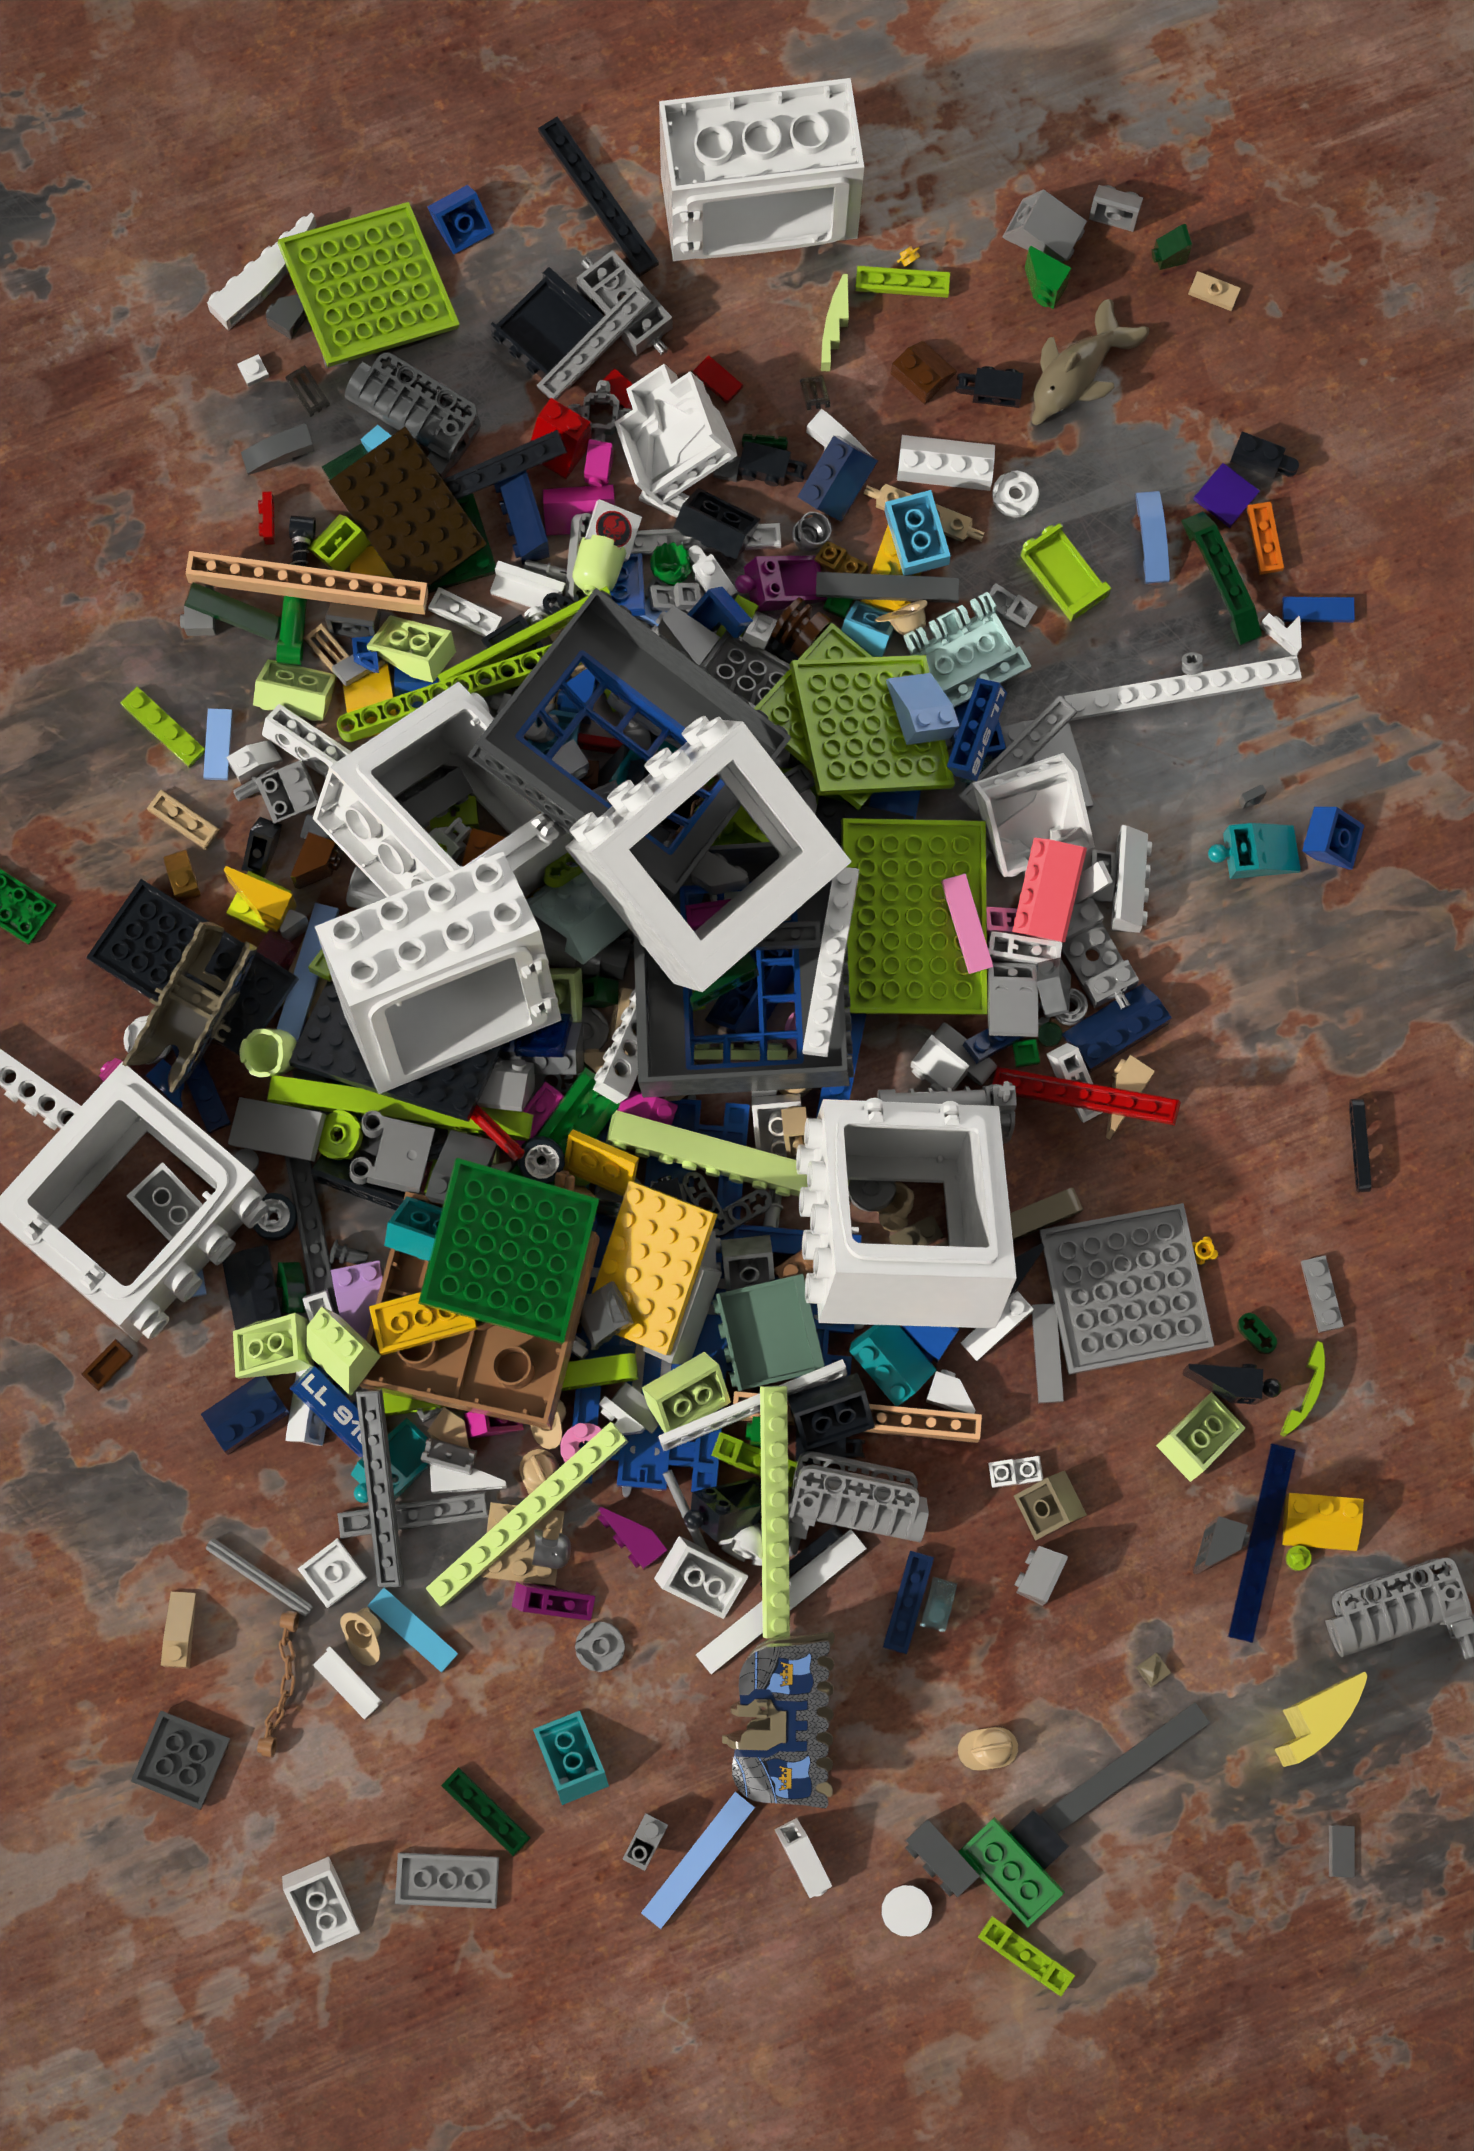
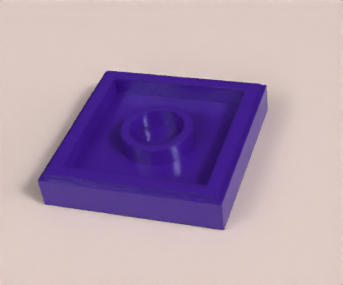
M1222 463L1194 496L1193 500L1231 528L1247 509V506L1258 496L1260 491L1226 464Z

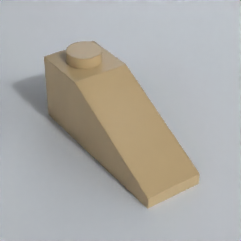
M171 1592L162 1647L161 1666L190 1669L196 1593Z

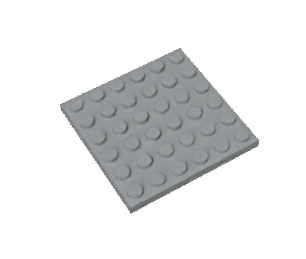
M1184 1203L1039 1230L1041 1243L1044 1245L1043 1253L1069 1375L1214 1347Z

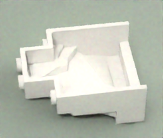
M663 364L626 389L633 410L614 423L635 484L658 504H665L737 456L731 435L720 411L713 406L703 382L691 371L678 379L677 375Z
M1064 753L972 783L982 821H986V836L990 840L997 868L1003 877L1017 876L1023 871L1025 878L1034 838L1050 839L1086 847L1087 851L1095 847L1078 771Z

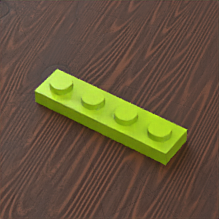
M857 266L855 291L948 298L950 272Z
M138 686L120 702L133 717L188 768L205 753V748Z

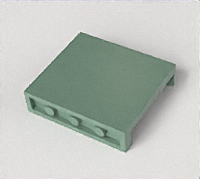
M803 1274L716 1294L717 1299L712 1300L715 1314H721L722 1323L718 1324L721 1339L726 1338L728 1347L724 1348L727 1363L732 1362L734 1372L729 1373L732 1387L737 1386L738 1391L803 1376L825 1367L810 1303H806L805 1280Z

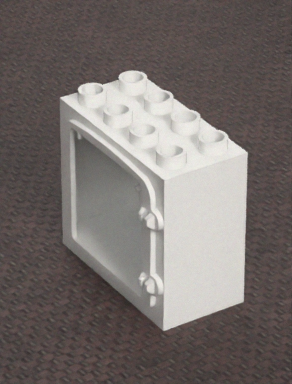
M851 78L659 101L661 180L673 261L758 254L858 239L864 162Z
M460 682L449 687L329 768L313 820L386 897L462 868L395 799L443 765L460 767L474 791L471 795L476 796V800L510 834L465 866L503 851L523 895L526 897L545 884L544 873L546 867L566 854L568 851L565 849V846L574 839L572 835L468 757L473 746L494 718L490 714L489 707L484 698L475 692L470 694Z
M706 716L696 719L684 729L682 735L687 742L676 752L672 753L669 748H664L646 762L644 767L650 774L640 783L634 785L631 780H627L616 787L607 797L612 807L597 818L593 812H590L574 823L569 831L575 838L565 846V849L589 877L593 885L601 892L673 984L700 992L706 990L851 863L848 856L744 722L722 720L721 717H716L709 721ZM718 774L778 851L779 858L694 932L629 849L712 777Z
M503 851L315 926L344 1016L378 1094L562 1020L539 926Z
M121 1062L0 1195V1223L137 1342L143 1335L151 1340L163 1330L169 1321V1316L164 1311L176 1298L182 1302L189 1300L203 1282L197 1274L209 1261H212L215 1265L222 1263L236 1245L230 1237L243 1223L248 1228L255 1226L266 1214L269 1206L262 1201V1198L268 1193L255 1174L130 1067L122 1065L123 1062ZM148 1131L216 1191L212 1195L207 1191L203 1193L202 1196L207 1201L131 1285L123 1286L58 1229Z
M870 1098L867 1101L823 1099L817 1119H806L804 1129L805 1145H798L796 1154L797 1174H806L808 1187H801L799 1213L801 1217H810L811 1230H804L802 1256L804 1260H813L814 1273H807L805 1299L806 1303L817 1304L818 1322L996 1328L1016 1281L999 1106L959 1105L954 1101L933 1104L883 1102L878 1098ZM848 1180L943 1183L949 1246L865 1244L856 1242L852 1238V1233H859V1227H851Z

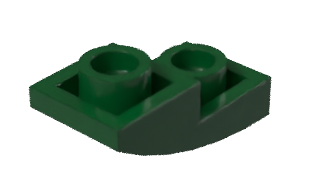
M278 1262L276 1287L283 1288L282 1312L306 1313L302 1300L306 1296V1287L300 1262Z

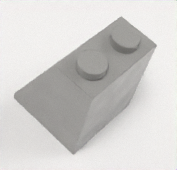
M1043 189L1022 199L1003 238L1026 250L1033 246L1060 262L1067 261L1074 253L1073 246L1076 241L1083 236L1085 232L1083 228L1087 221Z
M672 605L668 612L662 611L656 620V623L659 625H654L651 629L658 636L666 637L675 649L688 654L690 660L696 665H701L720 639L718 635L674 605Z

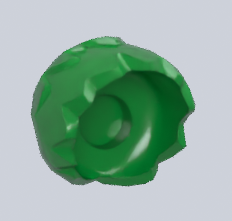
M675 542L656 546L650 562L653 575L671 586L687 579V576L692 571L688 550H685L682 544L677 546Z

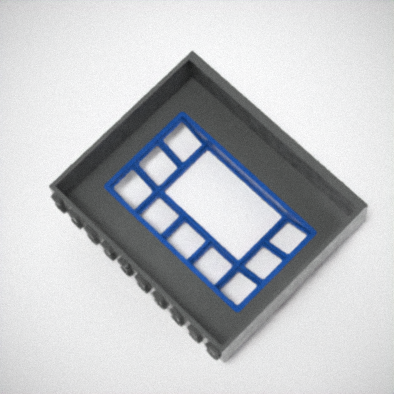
M595 588L477 740L468 757L572 835L569 830L580 818L590 812H593L598 818L612 807L611 804L552 760L585 716L646 762L654 756L668 736L683 746L687 741L683 737L682 732L688 725L702 716H706L709 721L716 717H721L722 720L744 722L773 761L792 737L788 735L785 728L775 725L768 720V716L764 712L751 707L743 696L736 695L730 691L726 683L713 678L705 667L692 662L688 654L681 650L678 651L671 646L670 641L666 637L658 636L646 622L637 620L632 616L628 608L615 603L607 592ZM580 662L584 664L600 683L586 703L566 684V680ZM559 689L579 710L565 730H562L545 711V707ZM605 689L610 690L631 707L617 727H614L592 710V706ZM636 713H640L662 731L648 750H644L623 733V730ZM538 717L558 737V740L546 755L524 739L525 733ZM721 778L710 792L700 788L694 793L705 800L690 819H686L674 812L666 817L684 827L669 847H666L648 833L629 849L668 900L675 895L741 806Z
M771 842L711 845L707 850L714 855L715 853L722 855L731 866L743 868L748 873L749 883L779 858V853ZM690 873L669 901L687 922L685 905H689L688 895L709 892L694 884ZM832 880L791 914V920L783 921L782 923L820 921L822 941ZM724 893L717 894V901L725 900ZM634 935L638 1083L643 1098L850 1086L849 1078L854 1077L852 1055H848L853 1054L850 1008H848L851 1007L848 947H846L828 1057L803 1054L802 1051L820 947L793 949L792 957L764 958V950L756 951L759 976H757L759 1032L694 1036L693 1008L690 1002V998L693 995L692 989L673 984ZM792 965L794 993L766 995L765 967ZM794 1002L796 1029L792 1031L768 1032L766 1004ZM796 1039V1059L767 1060V1042L769 1040ZM760 1042L759 1061L731 1063V1043ZM723 1043V1063L694 1065L695 1045Z

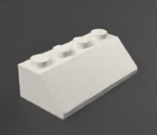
M902 435L897 481L990 491L994 469L995 445Z
M1127 825L1121 826L1117 836L1116 880L1113 892L1111 930L1140 933L1142 925L1146 926L1147 911H1143L1144 902H1148L1149 888H1145V879L1150 877V865H1146L1147 856H1151L1152 842L1148 841V833Z

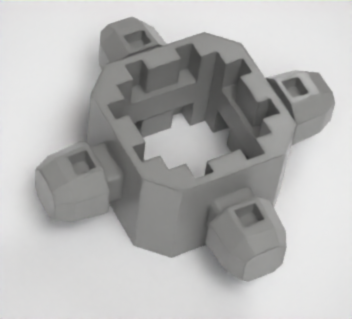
M599 380L596 393L590 392L584 397L583 407L580 404H571L568 408L589 420L591 404L599 403L613 406L611 423L603 425L601 423L592 424L591 422L592 440L605 442L606 435H612L617 431L614 422L632 410L627 408L620 410L619 400L614 394H610L609 381Z

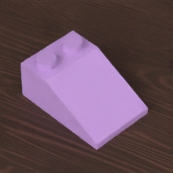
M379 1260L331 1270L339 1315L365 1340L372 1320L369 1306L376 1304L383 1279V1270Z

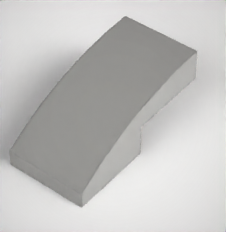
M676 583L674 586L651 585L648 588L651 611H669L672 605L679 610L692 609L701 599L698 583Z
M997 583L992 586L989 592L996 604L995 613L1023 627L1028 625L1038 608L1019 594L1015 596Z
M624 1382L610 1401L641 1424L649 1433H653L659 1424L650 1411L645 1396L630 1384Z

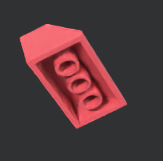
M1034 838L1012 932L1032 938L1065 943L1087 851L1086 847L1050 839Z

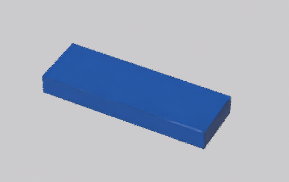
M1283 597L1282 621L1294 622L1300 616V622L1353 623L1355 620L1354 597Z

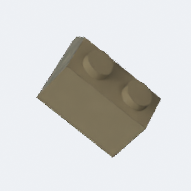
M1065 1470L1049 1476L1014 1495L1035 1541L1087 1515Z

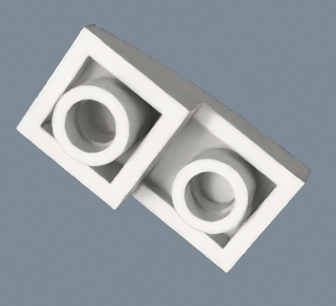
M1040 1456L988 1463L992 1488L1028 1484L1043 1480Z

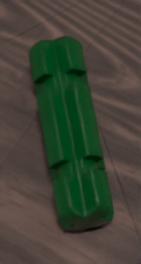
M743 434L742 447H744L745 441L787 450V437L778 436V438H775V436L757 434L756 437L752 436V434Z

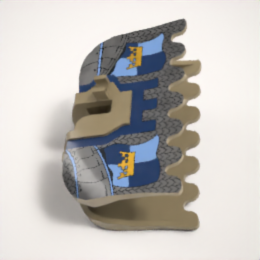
M200 922L194 936L186 946L180 962L174 968L168 984L164 989L156 988L155 992L160 993L159 1000L150 999L149 1002L156 1006L150 1012L145 1026L135 1040L133 1048L122 1063L124 1066L152 1063L162 1054L166 1047L169 1045L177 1046L179 1056L168 1074L169 1091L172 1093L191 1076L213 1038L222 1043L226 1040L219 1035V1031L224 1029L226 1032H230L232 1028L224 1024L225 1020L223 1018L226 1012L231 1010L239 997V990L257 950L256 946L246 941L234 968L225 982L219 977L204 971L224 934V928L213 922ZM189 973L220 990L223 994L221 996L187 978V974Z
M833 1631L770 1638L759 1643L748 1655L739 1674L740 1700L731 1706V1713L738 1717L756 1718L747 1724L746 1730L722 1735V1743L735 1749L732 1763L734 1783L744 1796L753 1801L805 1805L818 1808H827L828 1797L832 1796L833 1788L826 1781L829 1776L828 1772L833 1767V1762L826 1756L829 1752L828 1747L833 1743V1736L831 1733L826 1732L834 1713L826 1705L829 1703V1697L833 1694L834 1687L826 1680L829 1678L830 1671L834 1667V1661L826 1655L830 1651V1646L834 1643L835 1634Z

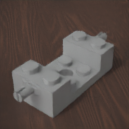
M611 250L595 264L589 257H586L581 262L586 271L577 277V289L591 305L596 303L607 314L619 302L618 298L621 295H626L636 285L653 303L621 335L622 340L636 356L652 346L656 348L661 356L664 355V352L667 353L669 348L665 346L661 338L673 328L672 316L614 250Z
M1091 897L1082 903L1074 904L1065 943L1062 942L1061 951L1094 1009L1115 998L1121 1010H1123L1125 1007L1130 1006L1124 993L1137 987L1139 979L1128 959L1125 961L1122 959L1102 923L1104 917ZM1088 950L1097 951L1099 959L1096 961L1088 960L1086 952Z

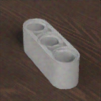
M943 1023L933 1034L936 1039L969 1065L966 1076L978 1085L982 1086L996 1070L997 1065L990 1058L976 1064L962 1046L967 1039L950 1025Z

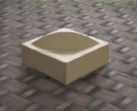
M1157 1652L1136 1667L1150 1688L1171 1674Z

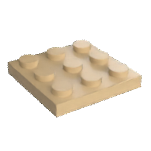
M491 1502L487 1532L517 1505ZM552 1510L481 1574V1577L556 1586L558 1569L532 1565L535 1550L534 1530H543V1537L545 1539H558L559 1533L562 1534L565 1511Z

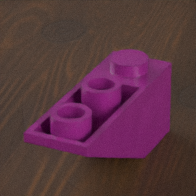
M603 1507L598 1509L601 1514L598 1516V1519L606 1529L611 1527L616 1533L613 1539L621 1549L626 1546L631 1553L628 1558L636 1568L641 1566L645 1570L667 1553V1549L651 1529Z

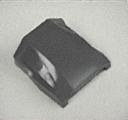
M614 1281L604 1285L584 1300L579 1320L591 1343V1350L599 1349V1346L609 1342L612 1336L620 1333L622 1329H627L634 1323L628 1311L626 1301Z

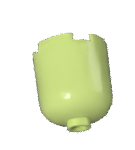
M592 535L591 539L583 537L581 540L572 577L575 584L586 595H590L595 588L600 590L607 586L609 591H612L615 587L627 552L623 546L621 548L615 546V540L611 538Z
M255 1029L246 1039L242 1040L239 1050L240 1060L245 1064L251 1075L257 1077L284 1075L294 1068L290 1066L289 1060L292 1057L297 1041L289 1032L280 1029Z

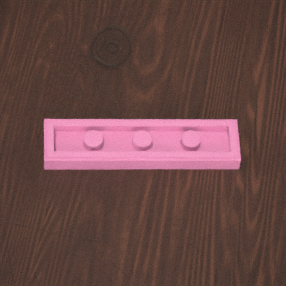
M966 874L942 880L941 883L968 973L971 974L992 968V960Z

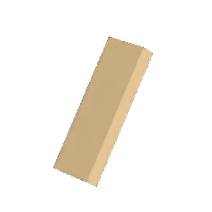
M163 790L159 791L147 807L149 812L205 850L220 832L217 827Z

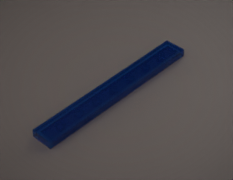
M1270 1444L1228 1638L1253 1643L1296 1449Z

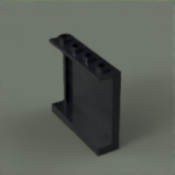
M548 267L543 272V279L497 324L494 322L490 324L491 336L498 344L501 345L503 343L507 346L509 353L518 360L520 358L531 374H538L543 379L604 316L556 272Z

